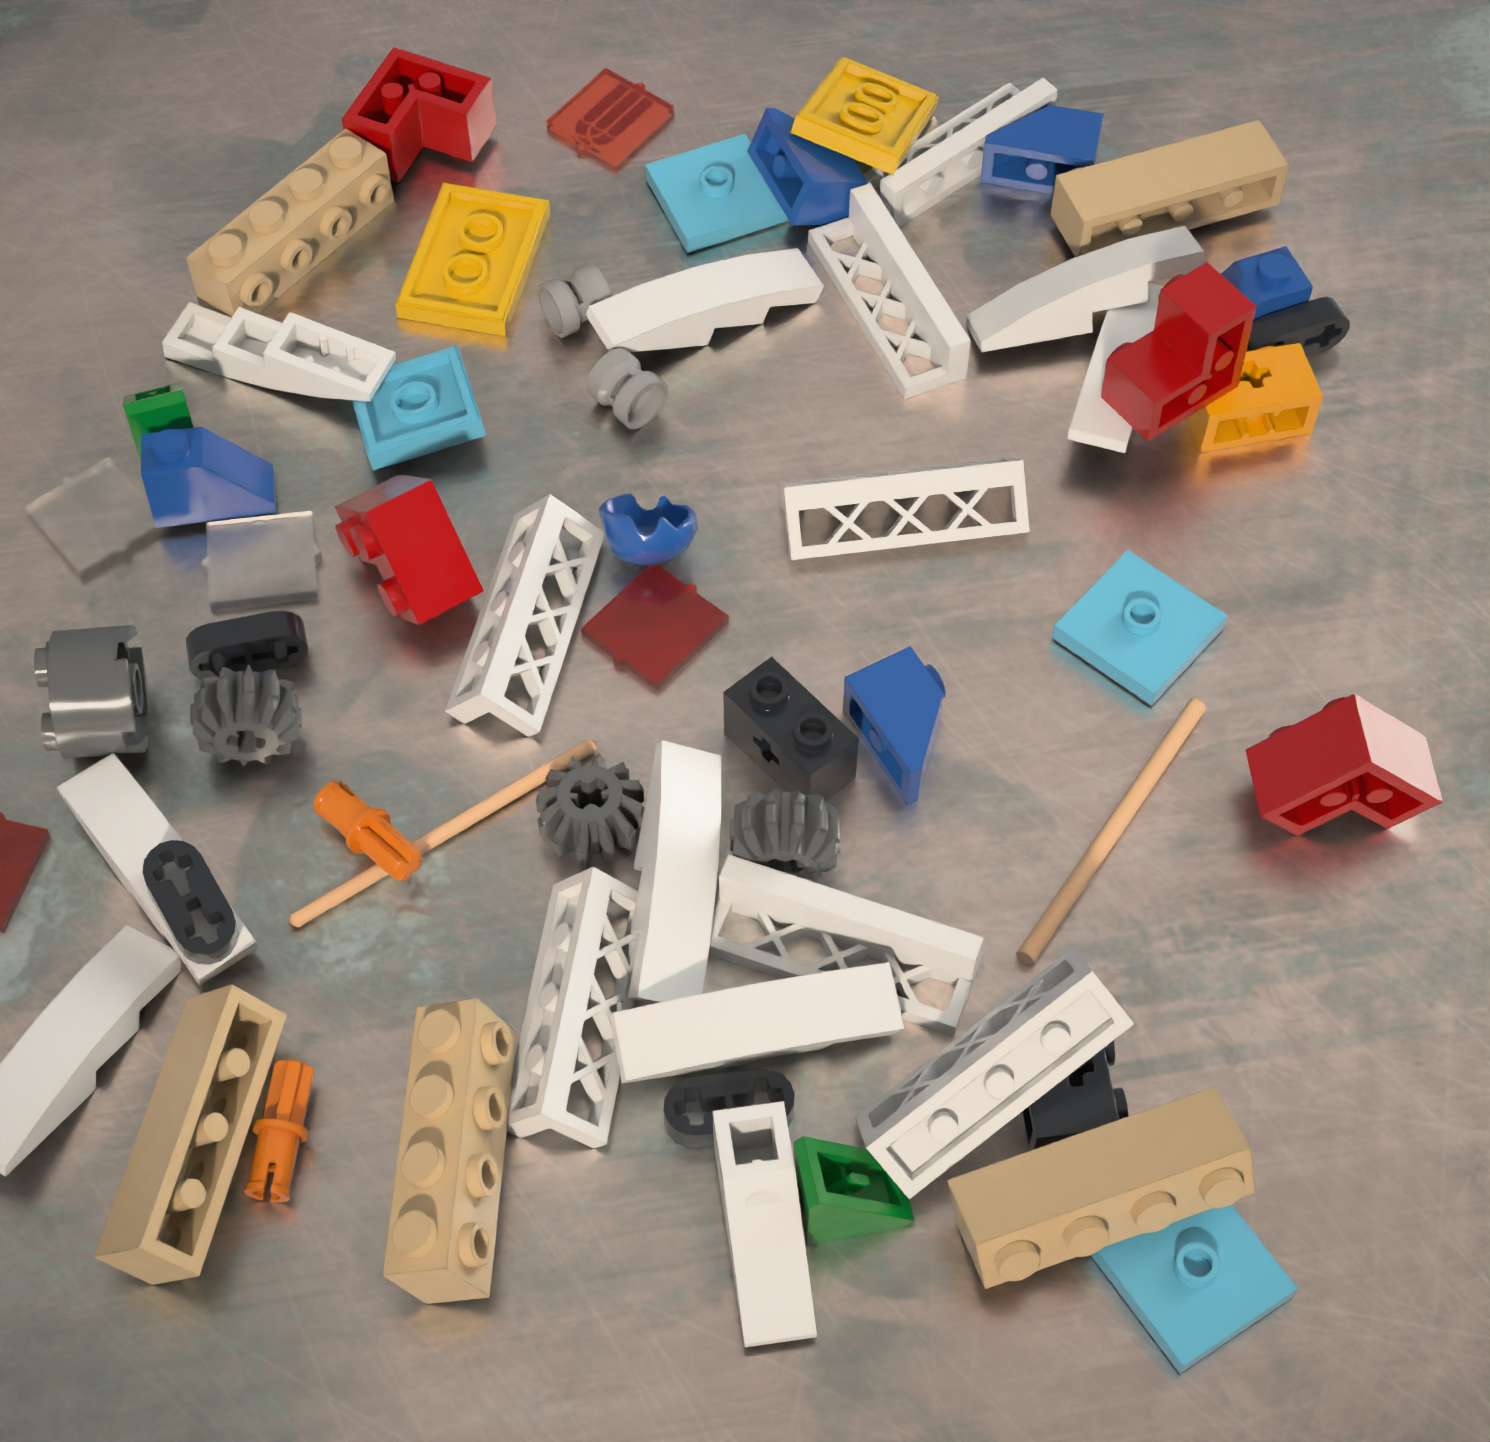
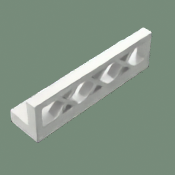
M1041 78L1022 91L1009 82L915 141L894 175L875 167L864 173L863 175L868 181L867 184L871 183L874 189L880 186L878 196L898 227H901L979 177L982 171L986 135L1049 105L1056 106L1058 89L1044 78Z
M871 183L851 189L849 217L809 230L808 243L903 399L906 400L967 378L970 338ZM853 236L860 249L856 257L833 251L829 244ZM858 275L881 281L884 288L880 296L857 290L854 283ZM882 314L905 320L909 326L905 335L882 330L878 325ZM908 353L930 360L935 369L910 377L902 363Z
M1013 457L777 484L780 508L785 511L789 558L791 560L1030 532L1023 460ZM1010 486L1013 520L989 523L972 509L988 488ZM974 490L965 502L953 493ZM943 494L960 509L945 528L930 530L913 515L929 495ZM915 497L906 509L894 501V499ZM884 501L901 516L885 535L870 537L853 522L869 502ZM856 504L846 517L834 508V506ZM824 508L841 522L826 542L802 545L799 510ZM967 514L979 523L977 525L958 527ZM907 522H910L920 530L898 534ZM848 528L860 537L858 539L839 541Z
M551 494L514 515L445 709L446 713L463 724L490 712L527 737L533 736L541 730L605 536L600 528ZM561 528L582 541L577 559L567 561L559 539ZM555 574L563 601L560 608L551 610L542 584L546 576ZM538 623L547 649L544 658L534 661L525 638V633L528 626ZM521 674L530 698L526 710L504 697L511 676Z
M728 854L719 875V900L713 914L708 955L780 979L846 969L848 964L865 957H870L883 963L890 962L896 992L899 991L902 996H897L902 1019L954 1036L979 968L984 937ZM732 912L758 920L766 935L745 945L721 937ZM774 926L779 927V928H782V929L779 930V931H776L775 928H774ZM807 936L819 940L828 957L807 966L792 961L784 944ZM837 947H840V948H843V949H846V950L839 952V950L837 949ZM773 949L776 955L768 953L767 951ZM900 967L910 971L903 973ZM931 977L956 987L946 1012L919 1003L910 986Z
M591 867L553 884L513 1064L507 1132L520 1138L551 1128L591 1148L607 1145L620 1079V1070L609 1015L613 1012L634 1007L635 999L628 998V992L639 934L631 933L638 891L595 867ZM609 900L630 911L625 936L617 939L606 915ZM605 956L616 980L613 996L607 999L604 998L594 976L597 959ZM590 1017H593L604 1041L601 1057L593 1061L581 1037L584 1021ZM579 1079L591 1102L588 1121L566 1111L571 1084Z
M1073 947L855 1117L865 1147L908 1199H910L1133 1026L1134 1023Z

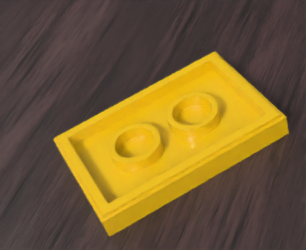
M843 56V58L841 57L797 113L790 133L894 175L934 114L939 97L932 92Z
M443 183L395 303L397 318L506 337L550 217L549 200Z

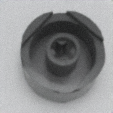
M134 625L57 630L51 633L45 648L35 649L34 668L36 681L39 687H48L50 712L43 713L41 718L42 740L46 751H60L64 759L107 756L112 753L115 755L143 753L146 751L148 734L136 735V717L149 715V703L142 647L129 648L128 641L138 634Z

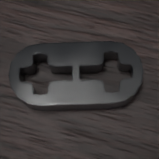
M1317 298L1268 314L1253 322L1246 352L1266 346L1278 347L1300 343L1308 358L1337 345L1347 335L1350 329V321L1333 298Z
M271 611L208 623L195 628L186 637L189 670L200 679L219 677L222 667L238 672L244 671L250 665L253 672L259 673L269 669L286 668L297 664L308 654L304 622L299 615L288 611Z
M178 840L159 843L149 851L144 859L142 870L147 890L177 947L188 960L205 965L222 961L232 953L237 944L238 937L236 920L229 903L204 858L193 845ZM174 861L180 869L191 866L185 871L190 893L181 897L170 879L159 883L165 877L163 866L167 863ZM200 907L208 923L213 925L222 922L216 928L218 940L207 944L201 936L189 939L196 933L193 918L190 914L191 911Z
M758 1068L690 1077L672 1086L664 1098V1125L673 1141L685 1148L702 1149L714 1147L713 1111L752 1106L756 1093L767 1092L771 1102L784 1101L789 1128L794 1118L795 1092L791 1082L782 1073L773 1069ZM691 1101L700 1102L702 1111H706L703 1117L704 1124L698 1126L690 1125L688 1116L683 1115L686 1113V1103Z

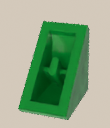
M181 382L127 395L123 398L124 411L140 459L141 434L161 432L166 429L194 428Z
M806 1136L793 1142V1159L802 1225L807 1246L905 1227L915 1221L910 1199H908L867 1149Z

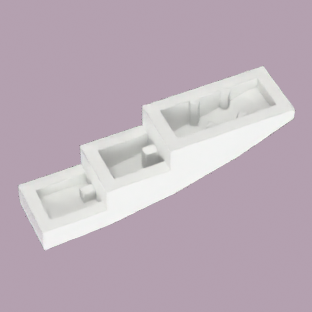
M1186 226L1126 239L1072 258L1015 285L966 315V326L981 352L1092 333V312L1148 302L1149 281L1171 278L1179 274H1188L1204 264V250Z
M798 248L755 253L695 266L640 284L590 305L586 316L608 352L616 348H624L629 352L704 346L708 345L715 328L762 324L770 307L816 303L824 285Z
M1148 282V302L1107 310L1069 427L1067 439L1122 453L1126 452L1134 428L1101 398L1105 364L1107 358L1118 346L1126 342L1133 343L1154 330L1159 302L1158 296L1164 286Z
M191 302L187 304L162 341L164 357L219 376L269 389L330 399L370 402L396 360V352L291 312L288 313L283 323H280L241 307H238L231 318Z
M663 740L658 741L656 745L633 869L640 870L642 873L631 926V933L639 934L628 992V998L654 1004L698 995L703 992L714 914L721 827V755Z
M114 753L57 787L59 794L127 892L134 895L163 939L167 938L199 986L257 949L256 940L231 907L236 920L238 937L237 944L229 956L220 962L205 965L192 962L181 953L148 893L142 870L144 859L149 851L159 843L170 840H183ZM174 861L167 863L163 866L165 877L159 883L170 879L181 897L190 893L185 871L191 866L180 869ZM200 907L191 911L190 914L193 918L196 933L189 939L201 936L207 944L218 940L216 928L222 922L213 925L208 923Z
M126 925L81 968L36 1018L0 1063V1174L7 1176L96 1090V1070L139 1030V1011L181 972V958L173 948Z
M890 962L755 983L613 1012L609 1015L622 1083L749 1065L761 1058L822 1050L833 1043L894 1035L905 1029Z

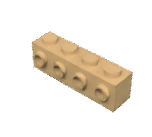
M1255 120L1058 174L1055 180L1050 215L1075 257L1126 239L1186 226L1190 230L1279 205L1289 164L1261 121Z
M346 128L186 257L198 304L231 318L238 307L260 314L394 201L386 153Z
M233 984L186 999L93 1258L151 1285L200 1276L287 1014Z
M478 998L416 1007L382 1276L425 1304L490 1297L517 1032Z
M1215 1086L947 1180L957 1226L985 1289L1007 1281L1023 1280L1031 1276L1035 1271L1075 1257L1093 1255L1108 1245L1142 1233L1160 1231L1173 1222L1212 1208L1228 1207L1240 1198L1255 1193L1251 1148Z

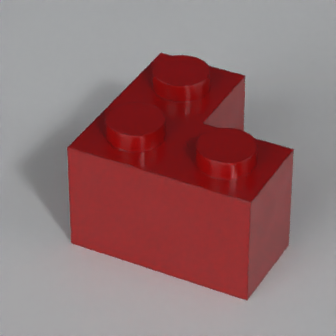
M393 47L342 117L343 130L345 128L385 152L390 180L398 183L423 147L473 162L497 126L491 78Z
M1208 262L1186 275L1179 274L1170 279L1161 289L1158 296L1159 302L1154 330L1133 343L1126 342L1121 344L1107 358L1101 398L1147 442L1239 386L1257 306Z
M396 475L335 506L342 521L335 525V529L344 549L352 558L358 555L360 561L377 566L384 580L377 584V588L386 608L392 616L397 617L401 615L403 620L421 625L484 592L431 479Z
M1356 694L1334 699L1328 702L1321 711L1294 725L1280 727L1274 730L1267 739L1245 749L1260 817L1297 836L1350 810L1389 829L1443 803L1425 736Z

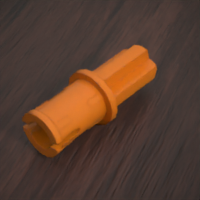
M331 781L318 792L313 803L314 812L320 818L330 823L346 838V846L354 854H366L391 877L399 881L408 880L413 872L420 869L423 859L419 855L418 847L391 825L390 816L384 809L370 807L343 781H339V783Z
M278 1060L274 1064L262 1119L255 1120L253 1123L252 1131L258 1137L244 1193L257 1200L263 1201L270 1172L274 1173L270 1191V1202L283 1203L290 1200V1187L299 1144L306 1142L309 1131L303 1125L314 1078L312 1066L299 1060Z

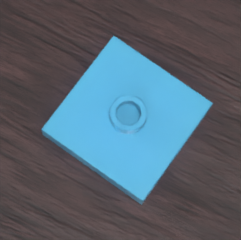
M746 134L645 165V179L687 253L789 221L747 152L751 142Z
M458 346L392 365L370 402L352 400L373 471L487 436Z
M1127 550L1054 625L1052 638L1152 706L1224 629L1228 615Z
M1233 1205L1220 1209H1209L1173 1222L1160 1231L1142 1233L1108 1245L1092 1255V1258L1179 1374L1293 1298L1298 1290L1297 1286Z

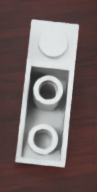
M784 1101L713 1111L714 1150L744 1348L817 1337L797 1179Z

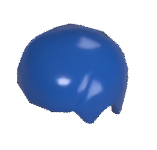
M630 493L608 499L598 508L603 532L612 552L622 562L635 566H656L675 559L690 546L698 529L694 510L688 505L672 504L666 496L660 497L657 506L649 510L642 508L637 503L634 495Z

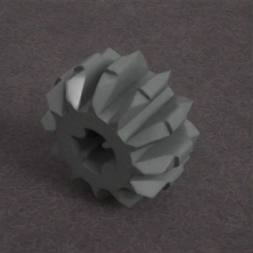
M250 665L244 671L238 672L222 667L219 677L202 678L200 690L194 694V703L190 706V724L193 725V735L198 739L199 751L215 753L218 762L224 763L234 759L241 761L243 767L248 761L253 760L270 764L273 755L289 754L292 741L299 738V729L302 727V708L298 705V697L294 692L293 682L278 679L275 669L259 673L253 672Z
M600 753L597 754L591 765L582 766L581 762L572 755L568 763L569 772L565 773L550 769L549 776L546 778L547 788L538 790L536 807L537 812L540 813V817L537 819L540 835L543 836L544 840H552L553 851L557 853L559 858L576 850L577 861L584 868L590 860L591 854L600 853L601 857L611 865L612 860L615 858L614 846L633 851L636 843V831L641 830L645 809L642 805L644 802V789L639 780H630L629 769L626 768L624 761L606 769L605 759Z
M774 788L770 794L756 792L750 794L747 797V801L735 805L734 818L730 821V849L733 852V856L800 878L817 879L822 877L823 872L836 867L837 854L840 852L841 823L838 821L837 807L825 802L823 796L818 794L803 795L798 789L792 792H781Z

